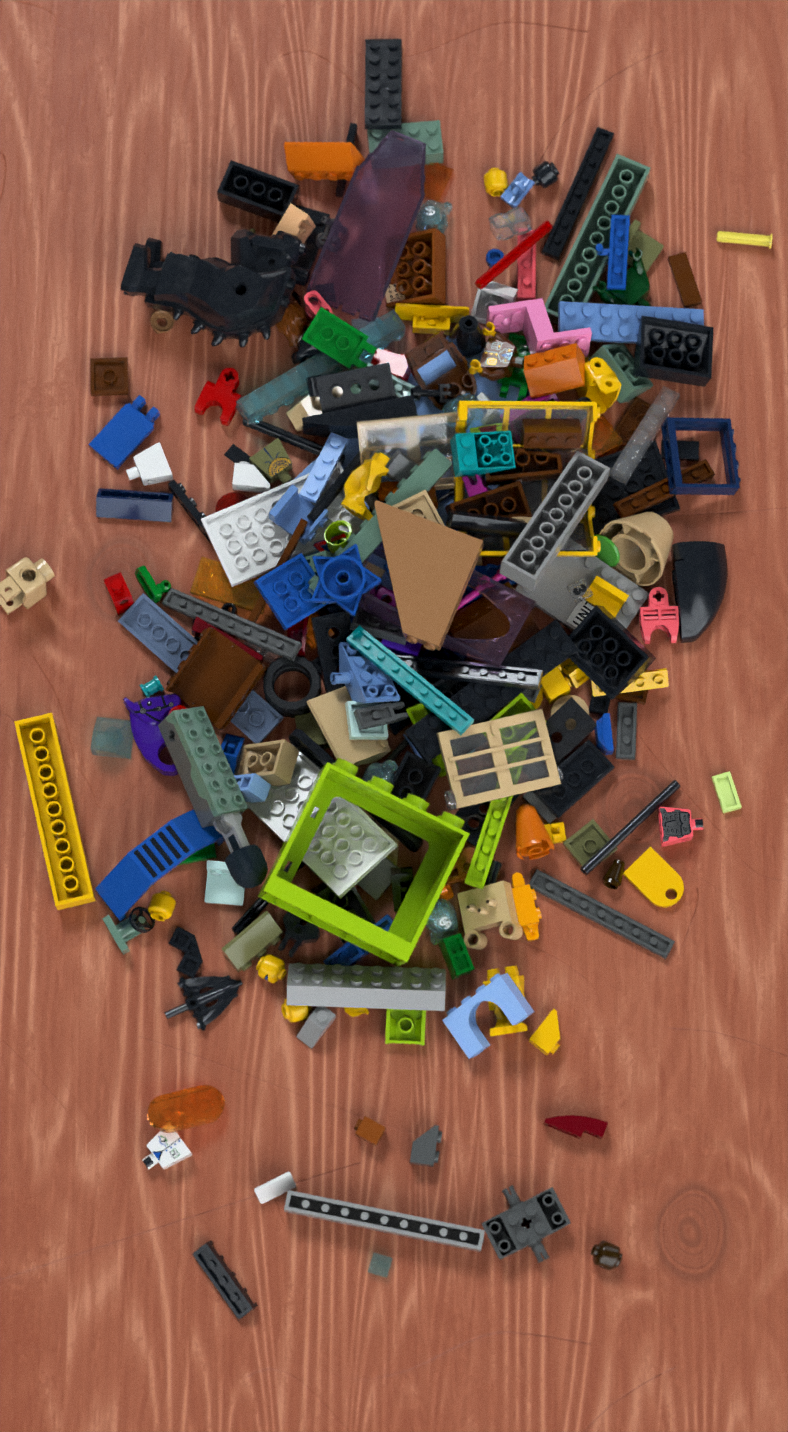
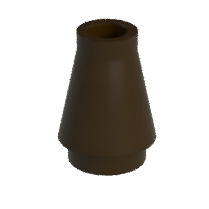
M614 859L613 864L603 877L604 886L614 890L621 886L625 865L623 861Z

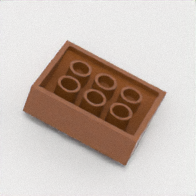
M432 228L386 238V286L396 284L397 292L405 296V300L387 303L386 300L387 308H395L396 303L445 305L446 236L438 229Z

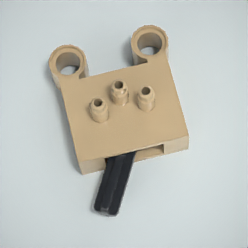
M492 860L483 890L475 888L457 893L465 931L464 943L472 949L482 950L486 947L487 937L481 933L482 930L500 926V935L511 940H518L523 934L522 926L518 922L511 883L506 881L497 882L502 863ZM513 926V933L509 935V928ZM475 936H477V937H478V941H477V943L474 945L473 940H474Z

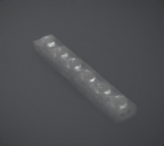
M665 386L662 387L610 470V477L624 484L627 483L660 430L661 424L668 417L680 398V393Z

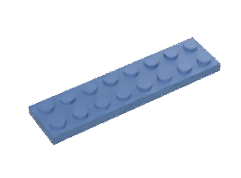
M560 301L558 303V332L590 327L592 332L591 341L637 344L641 316L704 326V309Z

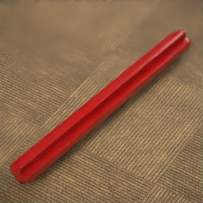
M549 221L542 223L476 280L475 285L479 289H483L551 231L553 225Z

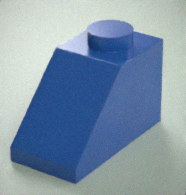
M226 734L221 747L234 775L245 738Z

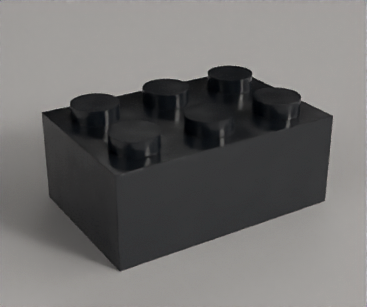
M407 751L391 781V784L394 786L391 794L400 799L406 798L408 794H412L427 801L442 772V768L430 762L426 763L423 758Z

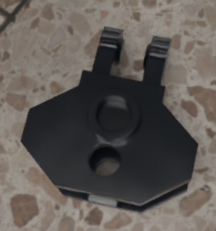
M286 912L283 917L286 929L285 937L278 950L283 951L289 940L293 941L295 944L290 949L288 955L292 958L303 944L317 942L320 937L319 928Z

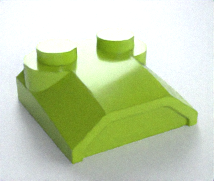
M387 1009L385 1044L400 1043L425 1046L426 1010Z

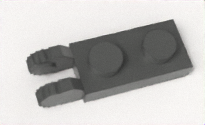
M402 701L361 708L353 712L359 730L399 722L409 717L406 712L394 713L395 710L405 707Z

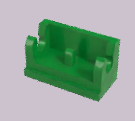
M461 933L440 941L438 945L452 980L459 978L463 974L467 975L475 969Z

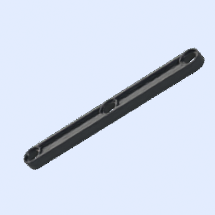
M295 729L288 738L291 744L320 770L327 762L330 764L336 762L302 730ZM368 812L410 851L417 852L422 847L423 840L420 837Z

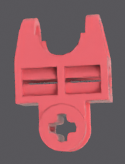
M655 587L649 593L648 607H640L639 626L643 643L650 644L651 634L656 629L664 630L667 636L670 637V643H676L679 628L678 606H669L667 591L662 587ZM656 595L659 596V599H661L660 601H657V599L655 598Z

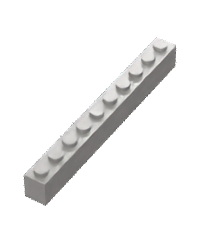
M288 1190L284 1212L478 1252H481L485 1230L291 1190Z

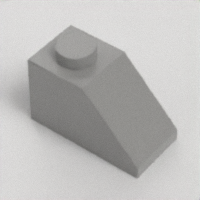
M317 1006L296 1037L312 1049L334 1022L336 1015L326 1007Z

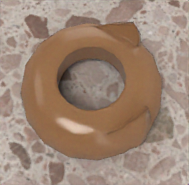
M158 310L151 315L150 323L155 332L160 334L166 333L173 328L174 319L168 311ZM164 319L167 325L160 327L156 321Z

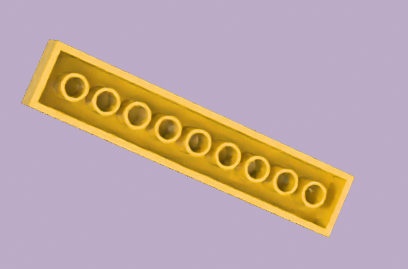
M52 713L14 721L55 906L57 910L95 902V895L54 716Z

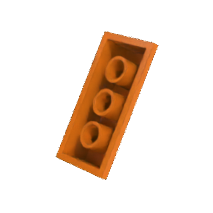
M351 142L284 143L287 170L296 180L312 179L319 181L321 179L336 181L337 179L353 181L362 177L365 158Z

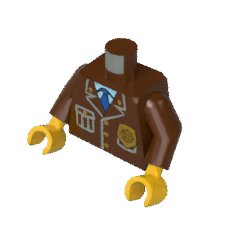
M487 322L486 327L490 330L483 328L482 332L485 336L491 335L492 338H488L480 362L475 359L470 362L469 372L471 374L478 372L481 377L490 381L509 378L512 376L514 368L524 369V358L518 357L516 346L499 331H494L495 325L492 322Z

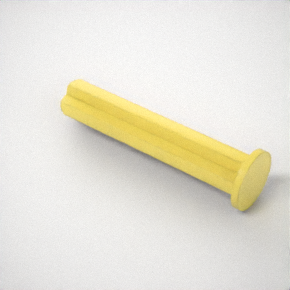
M718 231L717 241L766 246L771 249L772 234L767 236Z

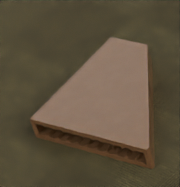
M375 500V510L405 640L413 644L417 642L424 644L423 647L431 651L435 649L440 651L484 547L483 540Z

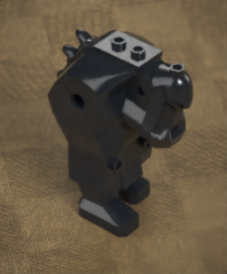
M243 229L237 230L231 236V263L218 257L200 259L196 255L190 254L186 256L173 252L167 253L166 259L163 262V242L149 237L145 245L135 243L120 290L124 291V295L132 297L138 295L145 296V303L149 308L172 312L174 320H178L183 315L189 316L194 320L192 322L194 326L191 329V334H197L200 330L204 331L205 329L210 331L214 336L211 342L212 346H217L228 338L238 339L239 346L243 348L248 342V337L256 333H262L264 339L268 340L271 334L270 328L282 320L285 310L290 303L291 292L296 284V275L292 266L297 264L300 254L305 255L307 244H303L297 236L284 231H278L276 235L273 234L270 237L254 234L250 230Z

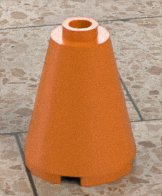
M530 804L520 805L516 810L517 857L523 859V856H528L529 860L548 855L551 848L554 850V843L535 807Z

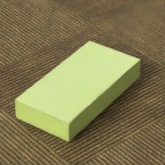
M730 771L712 776V783L722 813L741 809L742 806Z

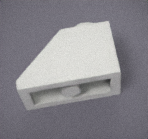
M245 461L235 463L232 481L233 490L263 493L271 489L269 482L254 465Z

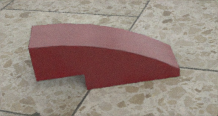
M567 1115L546 1118L543 1125L578 1139L582 1137L583 1132L602 1139L608 1122L586 1116Z

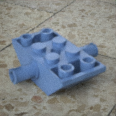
M348 642L339 643V672H332L330 674L332 685L345 684L352 701L375 703L400 700L393 679Z

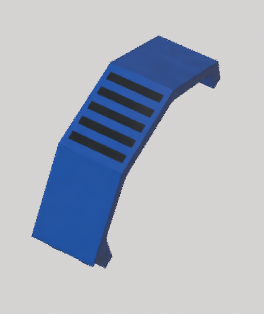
M193 809L170 820L128 852L95 888L96 892L121 922L126 918V912L159 879L193 853L215 842L220 846L225 842V839L214 826L202 828Z

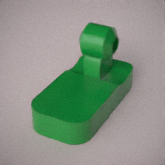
M144 565L136 568L135 576L146 595L154 603L159 602L162 594L170 590L171 583L164 580L161 584L156 585Z

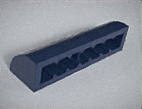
M99 488L96 496V517L171 522L174 494Z

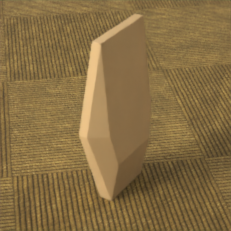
M334 387L332 390L334 397H340L343 393L341 387ZM308 394L286 412L297 431L303 430L302 418L322 414L319 396L309 397Z

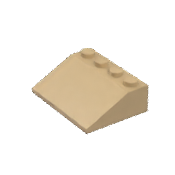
M346 686L307 701L336 759L340 758L358 766L377 762L392 751L387 739L349 740L345 703L352 701Z

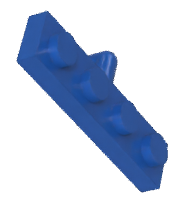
M611 215L609 248H603L602 244H597L595 247L597 255L609 256L608 290H626L630 215Z

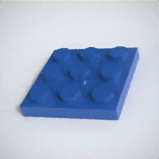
M302 553L253 582L284 630L289 629L329 604L323 605L322 603L311 602L313 595L307 590L310 586L308 582L316 574Z

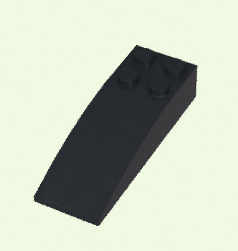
M413 395L304 417L302 418L303 434L329 437L330 433H335L345 438H358L357 422L418 416ZM405 427L367 431L368 437L372 435L390 437L398 432L404 431L405 433Z

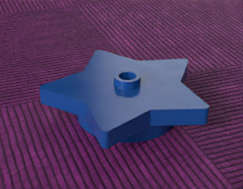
M354 544L339 556L312 557L319 577L311 598L312 603H336L351 616L355 617L362 595L382 583L381 578L363 567L357 544ZM345 578L347 582L341 583L340 580Z

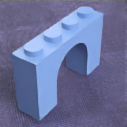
M508 973L494 975L490 979V984L487 986L484 984L475 990L476 994L473 997L469 995L461 1001L462 1005L458 1008L455 1006L446 1012L447 1017L442 1020L469 1059L477 1056L490 1046V1043L476 1022V1011L483 1001L497 1004L513 1026L521 1023L534 1013V1010Z

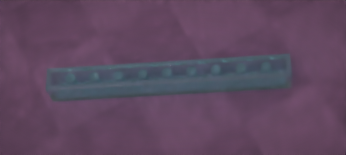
M393 309L359 329V331L369 336L366 342L383 350L388 347L389 343L394 340L399 341L404 337L406 326ZM363 351L359 360H366L372 355ZM320 352L236 401V409L248 426L252 423L257 424L266 415L276 413L283 405L288 406L293 403L295 398L307 395V377L342 372L346 367Z

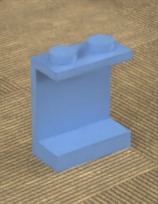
M293 484L269 512V519L290 535H293L301 518L306 520L308 526L300 539V542L304 545L308 541L312 542L317 535L316 531L319 527L323 528L329 520L328 510L325 509L314 523L310 522L307 515L314 508V505L300 498L298 488Z

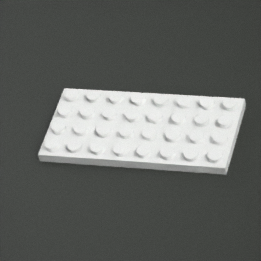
M338 462L320 499L343 472L340 462ZM310 473L201 518L204 529L231 587L275 569L292 535L269 519V512L292 484L298 488L299 494ZM344 488L327 508L329 520L323 528L319 527L316 531L317 535L312 542L308 541L304 545L299 541L290 559L300 553L306 556L318 551L314 544L325 540V530L335 521L344 520L349 522L355 535L361 530L359 526L363 521L341 506V502L345 497ZM339 526V530L349 532L346 526ZM325 544V545H322V546H320V547L325 548V547H328V546H327V544Z
M300 751L289 785L271 786L265 802H246L248 808L283 843L320 771ZM335 797L332 799L302 861L341 899L398 846L360 807L340 797ZM315 807L310 817L314 818L319 808Z

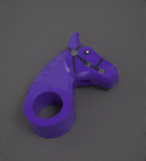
M166 694L132 702L125 697L123 701L130 712L133 737L146 762L163 775L175 776L179 774L175 764L166 765L159 759L161 750L167 746L158 725L168 716L171 708L182 705L181 698L177 694Z

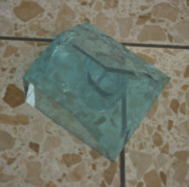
M97 717L90 750L92 755L131 759L134 737L130 720Z

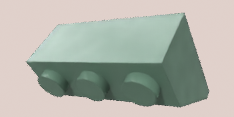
M624 343L603 345L588 359L590 361L594 357L602 358L614 371L621 383V390L616 399L619 403L629 402L654 386L649 378L633 376L634 357Z

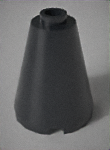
M466 315L451 330L449 342H453L456 345L457 350L462 356L471 358L482 352L485 347L486 336L483 334V329L476 318Z

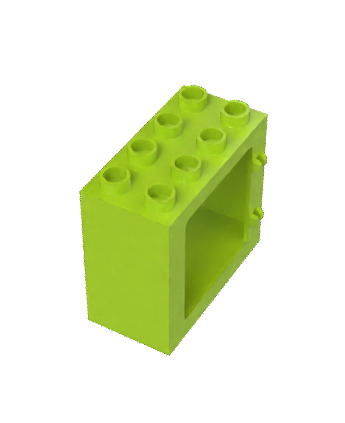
M337 758L335 763L330 764L327 762L319 771L257 897L395 966H400L408 962L465 845L469 833L462 830L464 821L461 818L445 811L441 816L438 815L436 817L426 812L429 803L412 794H408L406 798L400 799L391 794L394 787L391 783L376 776H372L371 780L366 782L355 776L359 769L358 767L346 760ZM335 797H340L424 839L429 845L388 931L291 883L332 799ZM314 808H319L315 817H310ZM287 862H292L288 871H283L287 865Z

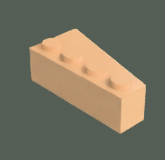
M290 204L273 234L276 235L278 231H284L297 236L304 244L316 225L308 214Z

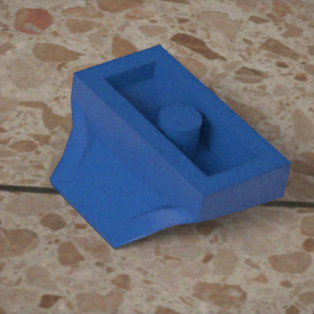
M604 713L596 721L597 727L594 729L596 747L604 755H612L614 747L610 713Z

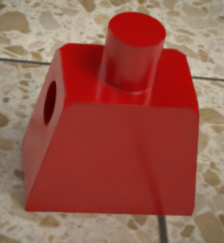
M120 572L103 580L118 615L125 613L134 603Z

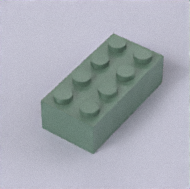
M440 120L402 123V129L367 130L371 170L443 163L444 152Z

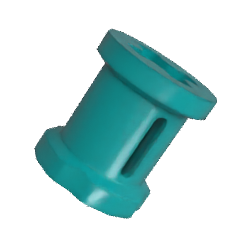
M156 675L153 676L151 681L144 685H139L146 698L158 691L164 690Z

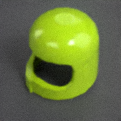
M344 520L335 521L325 530L324 538L331 553L334 554L340 547L344 549L348 544L346 540L353 534L352 525ZM339 526H346L349 532L339 530ZM343 533L346 535V537L333 542L330 540L332 537Z

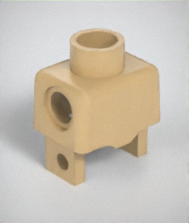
M24 557L6 569V579L0 582V606L9 615L21 605L29 609L44 598L47 594L46 583L55 577L48 563L41 558L33 564L28 557ZM12 601L13 605L8 606L6 603Z

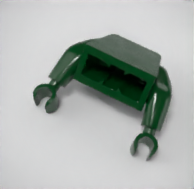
M635 247V255L631 250L628 252V255L633 258V267L631 266L627 270L626 290L606 289V283L598 280L599 287H592L593 291L598 292L604 304L651 306L645 299L649 293L650 283L641 258L643 254L641 249Z

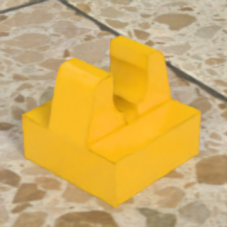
M564 822L544 824L554 844L566 841Z

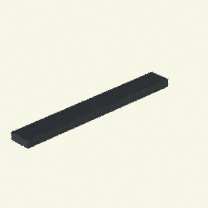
M597 127L544 245L543 255L559 261L611 144L614 133Z
M395 654L419 675L428 678L539 690L543 671L537 669Z

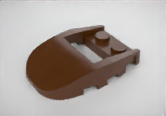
M442 330L404 355L414 381L421 389L438 390V384H452V388H445V392H452V395H445V399H452V403H438V397L427 398L441 411L454 412L457 411V403L459 401H471L474 398L477 384L474 375L469 372L468 361L465 356L461 355L453 342H449L443 335L445 332ZM447 350L456 366L426 385L417 370Z

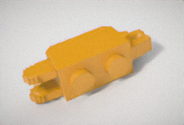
M516 872L512 874L511 882L518 922L522 926L527 941L539 939V919H542L540 908L535 907L536 893L534 889L530 888V884L525 885L522 874Z

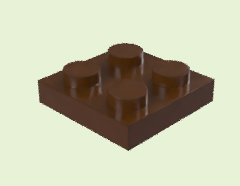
M128 357L90 358L91 396L129 395Z

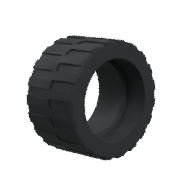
M298 655L294 661L280 657L272 662L265 671L263 688L265 699L269 705L283 717L295 718L296 715L300 716L311 712L307 701L321 696V679L317 668H315L311 661ZM296 671L308 677L310 691L306 697L296 702H288L276 695L274 690L275 681L286 672Z

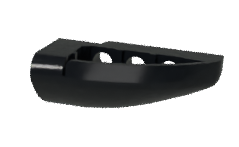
M688 541L672 545L670 552L672 566L675 569L672 570L675 604L678 606L681 643L696 641L710 626L719 611L725 595L728 576L725 545L721 543Z

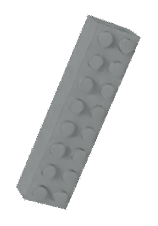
M577 450L502 560L499 573L534 591L607 482L610 468Z
M319 963L289 964L287 1005L445 1011L446 969L401 968L398 966H344L340 964L322 965Z

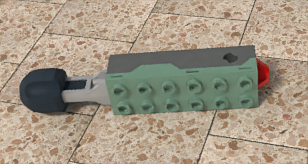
M177 705L170 709L168 716L158 725L202 828L214 826L225 839L231 853L226 857L225 863L237 885L243 888H254L265 880L268 867L261 849L255 844H249L241 826V814L248 809V806L204 706L186 708L183 705Z

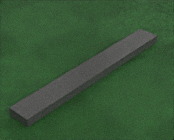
M170 588L162 602L164 607L196 619L197 616L225 633L291 661H294L302 646L301 642L173 588Z
M536 869L529 883L530 888L664 959L667 958L675 943L674 940Z

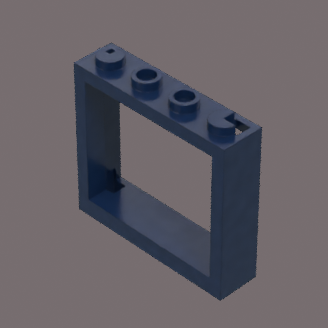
M667 417L661 424L669 494L734 495L740 488L739 482L741 479L738 477L739 463L735 455L736 444L733 441L734 429L731 426V419ZM676 431H720L727 484H682Z

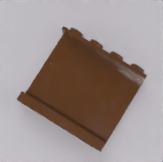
M208 627V629L205 628L201 632L197 645L194 644L188 652L190 655L187 659L179 664L176 675L171 676L167 681L166 685L168 686L165 690L177 694L181 700L192 708L204 706L208 718L214 723V726L219 730H225L268 667L216 629Z

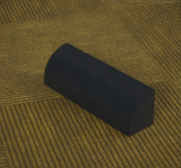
M448 510L446 527L456 531L516 539L527 525L522 519Z

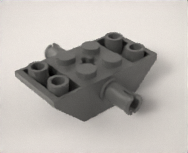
M513 1185L509 1186L508 1189L502 1190L510 1205L509 1209L481 1223L499 1260L526 1247H531L538 1263L542 1262L543 1258L544 1260L550 1258L541 1241H543V1238L571 1224L553 1187L524 1202L520 1201ZM523 1219L530 1221L529 1229L521 1227Z

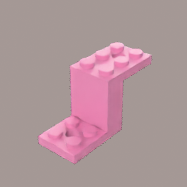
M542 298L488 306L486 323L492 322L495 325L494 331H499L501 334L523 330L530 354L577 343L584 356L588 357L592 336L590 327L554 333Z

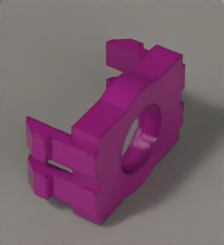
M379 584L373 592L372 600L378 603L380 607L391 612L396 606L394 592ZM383 595H390L392 601L389 604H384L381 601Z

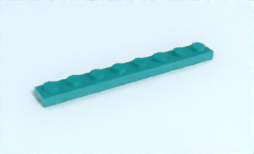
M360 625L346 638L351 646L459 735H462L474 723V719Z

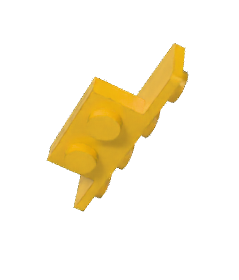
M395 304V319L413 321L412 333L436 334L443 330L445 332L443 335H449L450 323H458L462 317L469 315V307Z
M666 668L646 669L644 673L621 693L668 687V671ZM591 680L593 696L606 695Z

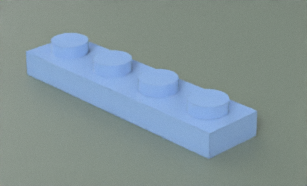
M330 433L299 493L300 498L315 504L318 503L348 444L347 438Z

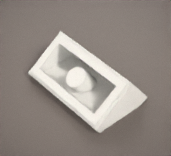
M288 1171L254 1188V1191L260 1203L263 1204L295 1188L296 1184L291 1173Z

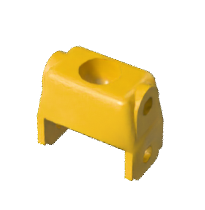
M594 357L585 363V384L582 387L576 388L579 398L588 397L592 402H597V406L600 407V414H603L618 398L621 383L604 359Z

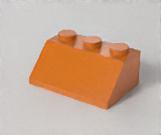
M577 343L524 356V374L531 398L534 399L584 386L585 356Z

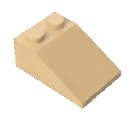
M285 739L243 745L235 775L256 773L271 784V786L289 785L299 750Z

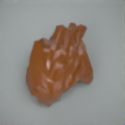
M297 300L289 303L282 320L276 324L278 331L288 339L290 347L293 345L297 347L300 336L308 327L306 312L297 303Z

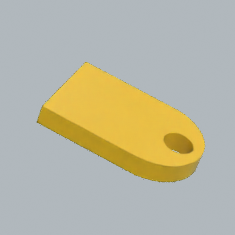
M651 846L623 873L655 906L670 907L675 905L682 897L684 891L682 878ZM674 890L676 898L673 900L668 899L666 891Z

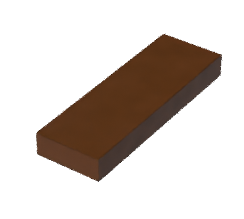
M686 252L668 256V262L683 307L689 308L702 304Z

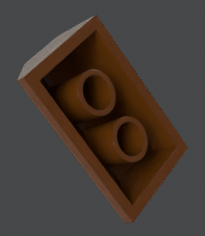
M523 419L520 449L534 452H576L581 446L582 430L580 419Z

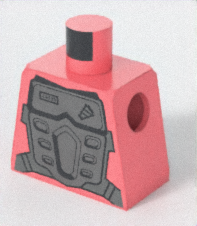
M659 807L658 809L661 847L692 840L693 830H703V819H692L691 810L669 807Z

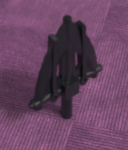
M229 975L225 977H195L186 980L181 977L177 984L183 989V997L186 996L187 999L184 1004L168 1010L164 1014L169 1019L187 1010L189 1012L193 1011L194 1014L192 1016L198 1022L196 1023L198 1030L204 1031L206 1030V1025L216 1019L228 1007L231 1001L238 997L237 991L240 985H242V981L230 979ZM206 987L214 988L210 991L200 994L201 989H204ZM218 999L215 1005L209 1008L205 1006L206 1004Z

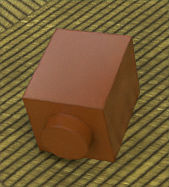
M364 1116L363 1120L359 1118L354 1127L357 1130L355 1136L376 1147L386 1127Z

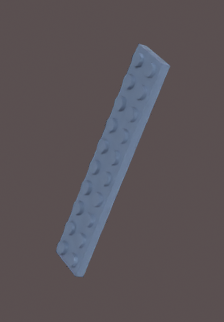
M144 593L118 620L123 627L175 673L178 672L179 664L190 655L188 654L190 648L198 643L193 636ZM252 690L231 720V723L254 743H262L284 717Z

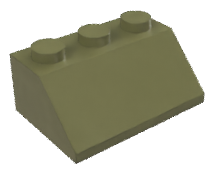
M266 910L222 948L223 955L238 973L241 970L246 971L252 966L251 962L255 958L260 959L268 952L266 950L271 945L275 946L282 940L283 931Z

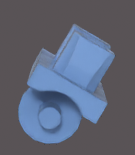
M520 172L501 195L500 199L516 209L535 182Z

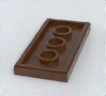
M635 397L597 458L651 442L668 415L642 399Z

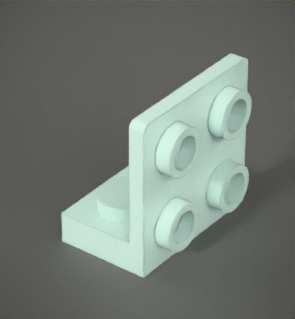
M207 860L205 903L243 906L245 888L237 885L226 863Z

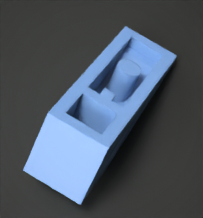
M256 773L234 775L245 802H265L271 784Z

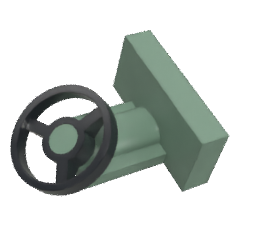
M144 907L134 908L130 912L129 918L117 925L114 924L110 915L102 918L123 955L130 951L126 944L127 941L141 933L151 931L155 925V919L150 916L148 909ZM139 910L138 916L136 914L133 915V912ZM143 911L149 915L151 919V925L147 922L146 917L143 915Z

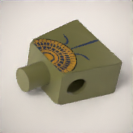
M279 438L249 458V463L254 465L269 483L272 484L279 479L282 484L293 480L288 473L292 470V462Z

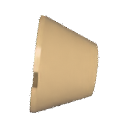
M644 512L610 521L604 526L600 535L609 538L618 548L620 560L614 567L620 574L639 586L652 585L661 578L674 538L670 525L663 517L653 512Z

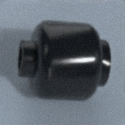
M544 161L533 168L534 176L531 178L536 186L540 185L542 188H547L558 181L559 172L553 162Z

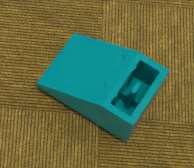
M511 431L455 434L450 440L455 477L482 475L516 468Z

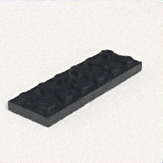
M366 39L365 130L402 129V39Z

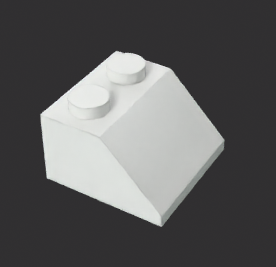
M491 281L483 289L478 288L470 316L475 317L478 322L486 324L488 306L514 303L518 289Z

